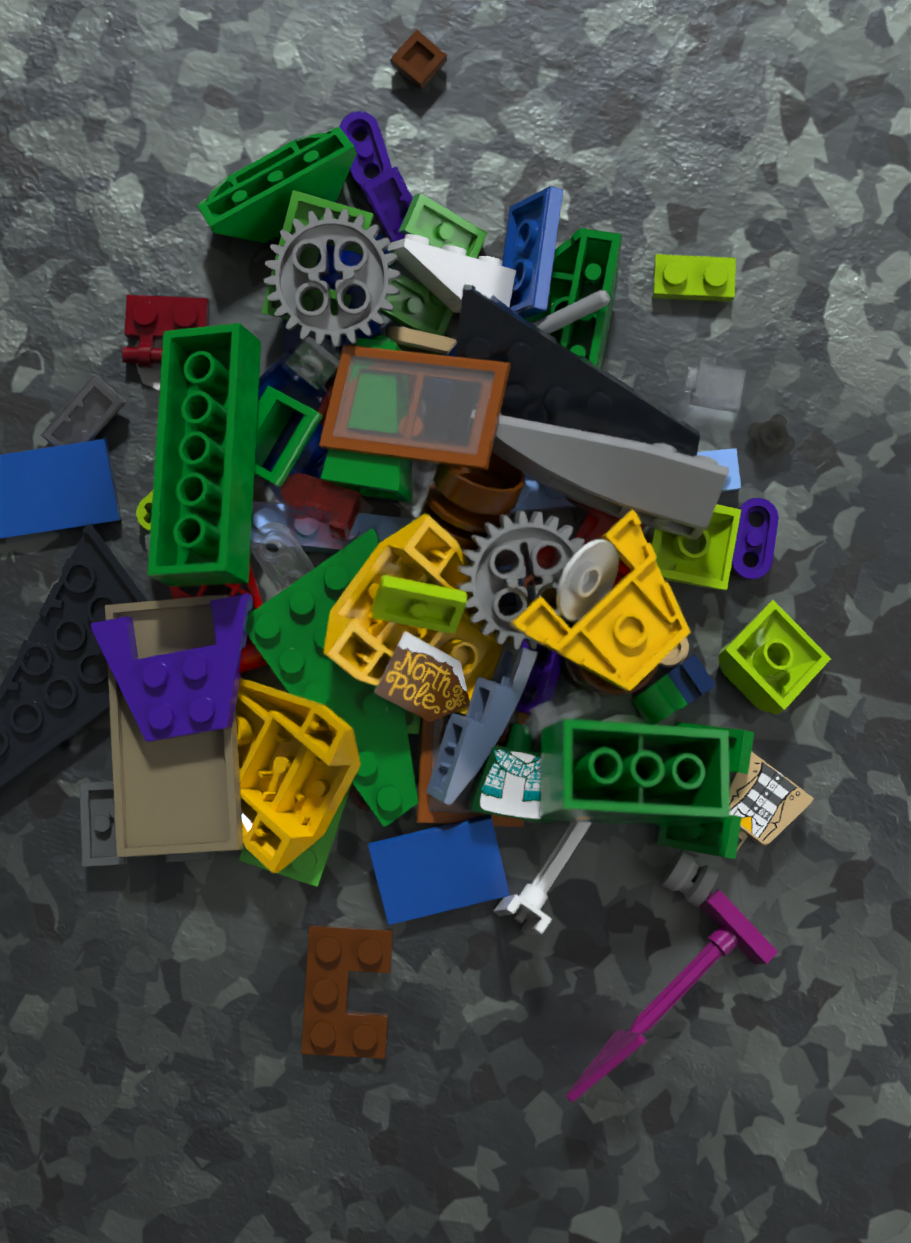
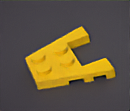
M634 510L625 514L601 537L615 546L619 558L627 565L630 572L571 629L541 596L535 599L510 623L512 628L624 691H631L690 633L669 583H665L655 561L657 557L651 544H647L639 526L641 522Z

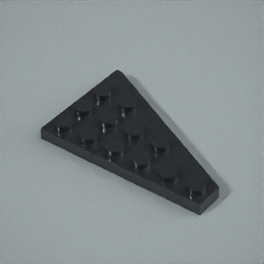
M464 284L456 357L510 363V371L500 411L503 416L650 445L656 443L666 444L675 448L677 453L690 457L697 456L700 432L684 421L677 420L660 405L655 406L634 392L632 387L607 371H601L596 368L587 358L582 355L579 357L556 342L554 337L528 320L520 319L503 304L500 306L475 290V286ZM453 382L448 441L469 443L470 435L466 431L473 410H477L482 384Z
M91 523L83 529L82 532L84 533L71 558L67 559L59 581L54 584L39 612L40 617L28 640H24L19 650V657L15 664L10 667L0 686V790L110 710L108 663L91 629V623L105 621V605L149 601L96 527Z

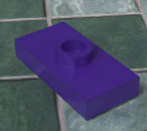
M397 166L360 185L385 237L391 243L405 238L403 234L399 233V229L413 199Z

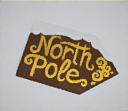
M404 632L375 690V694L429 722L469 706L470 701L461 662L408 632Z

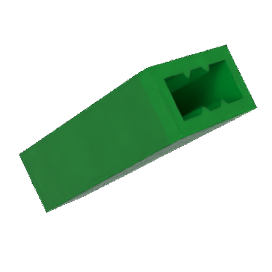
M374 335L372 339L357 338V343L355 344V346L402 351L395 340L382 335ZM355 359L349 385L359 378L361 369H370L377 362ZM362 370L349 428L401 435L399 433V424L404 417L408 416L410 408L409 376ZM328 449L321 479L335 491L411 503L413 497L412 460Z

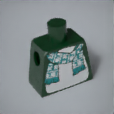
M510 723L506 747H492L490 754L475 775L465 809L550 824L551 819L540 817L541 753L531 752L535 727Z

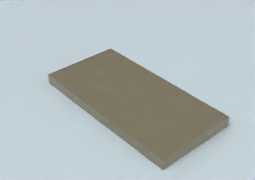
M214 595L105 605V620L126 616L133 618L138 659L201 648L216 644L210 600L230 596ZM108 664L117 857L243 849L236 707L232 728L146 742Z

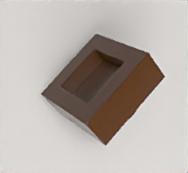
M416 30L390 60L393 68L422 90L447 62V54Z

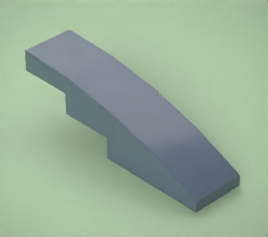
M504 641L492 681L478 677L466 716L451 713L426 793L445 804L451 805L476 775L490 754L492 747L495 746L503 734L523 694L538 652L522 646L519 649H515L511 646L510 642Z

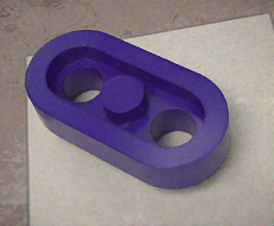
M356 111L344 117L340 128L356 149L357 154L350 172L355 185L361 190L360 185L371 180V178L365 176L366 171L376 169L380 175L391 169V162L376 119L367 112ZM358 132H363L367 135L364 141L353 139L354 135Z
M764 498L749 499L739 507L741 515L731 570L737 577L743 580H756L765 575L772 566L779 517L775 506ZM750 514L760 516L762 520L760 527L750 525L748 521ZM749 553L755 557L756 564L754 567H747L743 563L744 554Z
M524 640L522 647L536 651L538 654L515 710L529 716H536L543 713L552 701L564 657L538 642L536 649H531L528 647L526 640ZM548 651L547 659L543 661V656ZM537 690V695L532 701V695Z

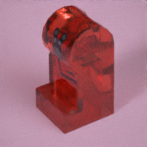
M300 473L287 477L280 489L284 509L288 515L301 520L310 517L328 524L332 538L347 542L362 507L359 492Z

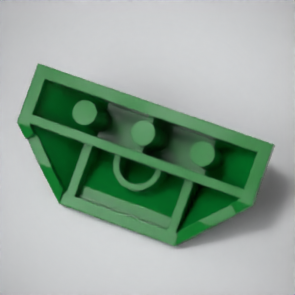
M340 127L332 128L327 133H315L294 139L226 177L211 191L208 198L202 200L197 207L213 233L266 243L275 237L281 236L280 231L283 230L293 190L336 202L357 154L356 149Z
M580 228L571 235L570 239L555 249L547 311L525 318V320L534 323L599 290L607 291L610 297V302L607 306L549 334L556 339V342L579 357L582 355L587 358L596 368L601 370L617 290L622 234Z

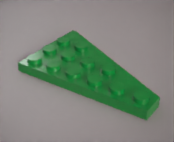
M371 528L248 614L245 632H248V637L289 694L325 705L353 728L361 765L352 783L383 827H386L418 804L404 708L375 694L376 685L353 678L323 653L330 610L378 546L377 534Z

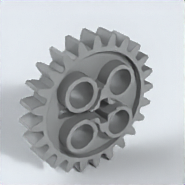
M326 208L324 220H318L313 211H309V224L304 226L298 219H293L296 229L293 235L284 230L280 231L282 238L286 241L285 245L282 247L271 244L270 246L279 257L277 261H265V265L275 271V276L265 278L264 283L277 289V291L267 296V299L270 302L282 303L274 313L276 317L291 316L286 325L288 330L292 331L299 325L302 326L301 339L306 341L314 332L316 333V343L319 346L324 344L327 336H331L334 346L340 347L342 335H347L350 342L356 344V331L361 329L368 337L372 336L369 323L374 321L383 326L385 322L379 315L381 309L386 311H394L395 309L386 299L387 295L395 296L400 294L399 289L390 285V281L400 278L401 273L388 267L398 260L397 255L383 253L390 245V240L388 238L375 240L379 232V227L376 224L365 231L363 229L365 225V217L360 214L351 223L347 209H343L339 219H334L331 209ZM330 240L335 243V270L339 275L343 276L342 280L336 281L339 310L336 316L331 314L330 285L326 281H322L323 277L330 274L327 254V242ZM351 245L361 247L364 253L363 259L356 266H346L342 263L341 259L344 249ZM311 247L319 249L321 252L319 264L315 268H303L300 263L303 251ZM358 287L365 290L366 300L360 308L349 309L345 306L344 295L349 289ZM310 290H320L324 296L323 305L317 311H306L303 306V297Z
M516 511L515 523H512L507 515L502 514L499 516L501 528L497 529L492 524L485 523L484 526L488 536L484 539L473 535L471 538L478 548L476 551L463 550L462 552L471 560V563L468 566L458 567V571L468 575V580L457 584V588L470 593L467 597L466 607L476 608L468 619L473 623L484 619L485 621L481 626L480 632L488 635L496 629L494 641L502 644L510 635V644L513 648L519 649L523 638H525L528 647L536 649L537 642L513 629L510 623L527 608L528 596L531 604L548 588H554L557 593L565 566L585 542L582 538L568 540L573 530V527L565 525L557 531L559 520L557 517L550 516L543 525L542 512L534 511L528 522L524 511ZM522 542H525L527 545L525 566L520 552V544ZM549 545L553 549V561L547 567L540 568L536 560L537 553L543 546ZM509 550L513 557L512 565L507 571L498 572L494 565L495 557L500 551ZM525 569L527 573L534 575V581L527 583V589L518 584V579L525 577ZM513 592L516 597L514 610L507 614H501L498 608L499 599L505 593ZM557 601L551 607L565 623L570 621L576 624L579 621L564 617L558 609Z

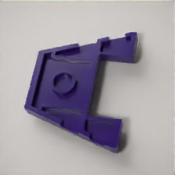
M242 594L210 600L216 637L215 645L138 659L133 618L126 616L91 623V629L146 742L232 728L241 674L238 672L242 648L246 646L248 632H245L248 611L252 609V595Z

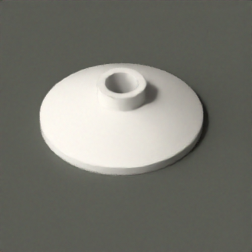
M594 540L583 546L567 563L557 590V606L564 617L570 620H580L612 589L619 567V556L613 544L606 540Z

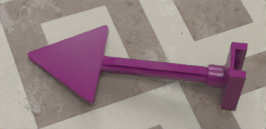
M720 889L716 890L713 894L710 892L700 905L702 910L718 926L707 938L709 943L636 1016L627 1031L617 1030L566 1094L565 1097L571 1103L644 1044L646 1039L642 1034L650 1030L721 956L726 957L737 946L753 964H767L778 953Z

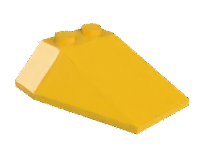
M423 514L378 544L335 603L329 614L323 653L353 678L378 686L404 632H408L461 662L469 701H471L478 677L492 681L504 642L499 644L494 641L496 629L488 635L480 632L481 626L485 621L484 619L475 623L468 619L470 614L476 609L475 607H465L455 634L372 618V604L382 575L460 590L457 588V584L468 580V575L457 570L459 566L469 565L458 542L429 515ZM509 637L505 640L506 642H510ZM469 706L457 710L456 712L466 715Z
M240 677L236 701L243 844L272 873H279L325 834L361 763L353 728L325 705Z

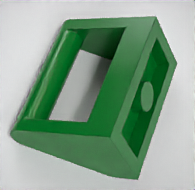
M268 385L258 402L254 475L281 488L323 415ZM293 413L302 416L301 422L272 471L270 472L262 468Z

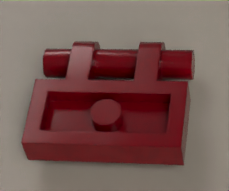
M127 294L124 334L127 338L140 339L139 347H123V363H136L139 368H153L154 364L161 365L162 348H155V340H163L164 331L209 326L210 302L208 298Z

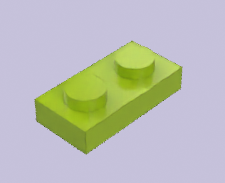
M655 254L653 261L652 298L732 302L735 298L736 258Z
M382 575L372 604V618L455 634L467 604L466 591Z

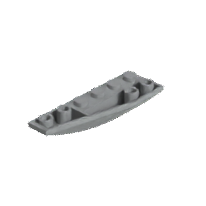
M473 410L466 431V433H468L470 436L472 432L476 410ZM501 413L492 447V452L541 484L579 503L618 518H622L629 511L634 510L642 525L697 540L707 529L729 472L728 467L718 465L717 461L713 458L701 455L690 457L677 453L675 448L666 444L656 443L650 445L503 416Z

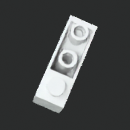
M407 234L404 239L390 243L388 252L396 254L397 261L453 312L458 314L461 312L464 284L475 286V290L489 299L494 295L505 305L510 306L516 270L503 267L502 260L490 256H479L478 259L466 256L467 251L457 246L444 245L442 249L429 245L430 240L428 238L413 234Z

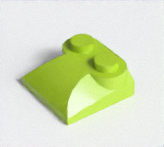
M716 504L707 529L697 540L649 527L646 541L647 544H651L657 557L655 561L664 581L726 591L741 509Z
M774 600L769 602L718 654V662L723 674L755 707L775 715L784 711L831 659Z

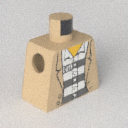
M751 752L748 774L730 772L729 774L730 815L742 817L737 851L747 837L759 845H768L814 800L812 796L753 752Z

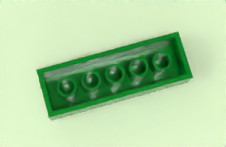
M240 323L163 332L147 575L170 587L248 583L261 341Z

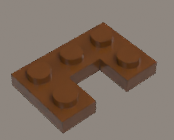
M326 925L309 926L301 1054L385 1059L388 1013L347 1011L349 971L391 972L393 929Z

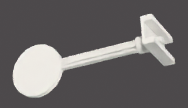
M617 714L602 720L603 722L647 725L644 719L634 715ZM571 821L531 884L527 883L519 896L515 894L503 897L493 912L499 916L510 915L516 912L517 914L514 918L516 921L523 923L525 919L527 920L520 931L526 935L543 934L551 921V918L541 911L542 906L548 899L546 893L592 822Z

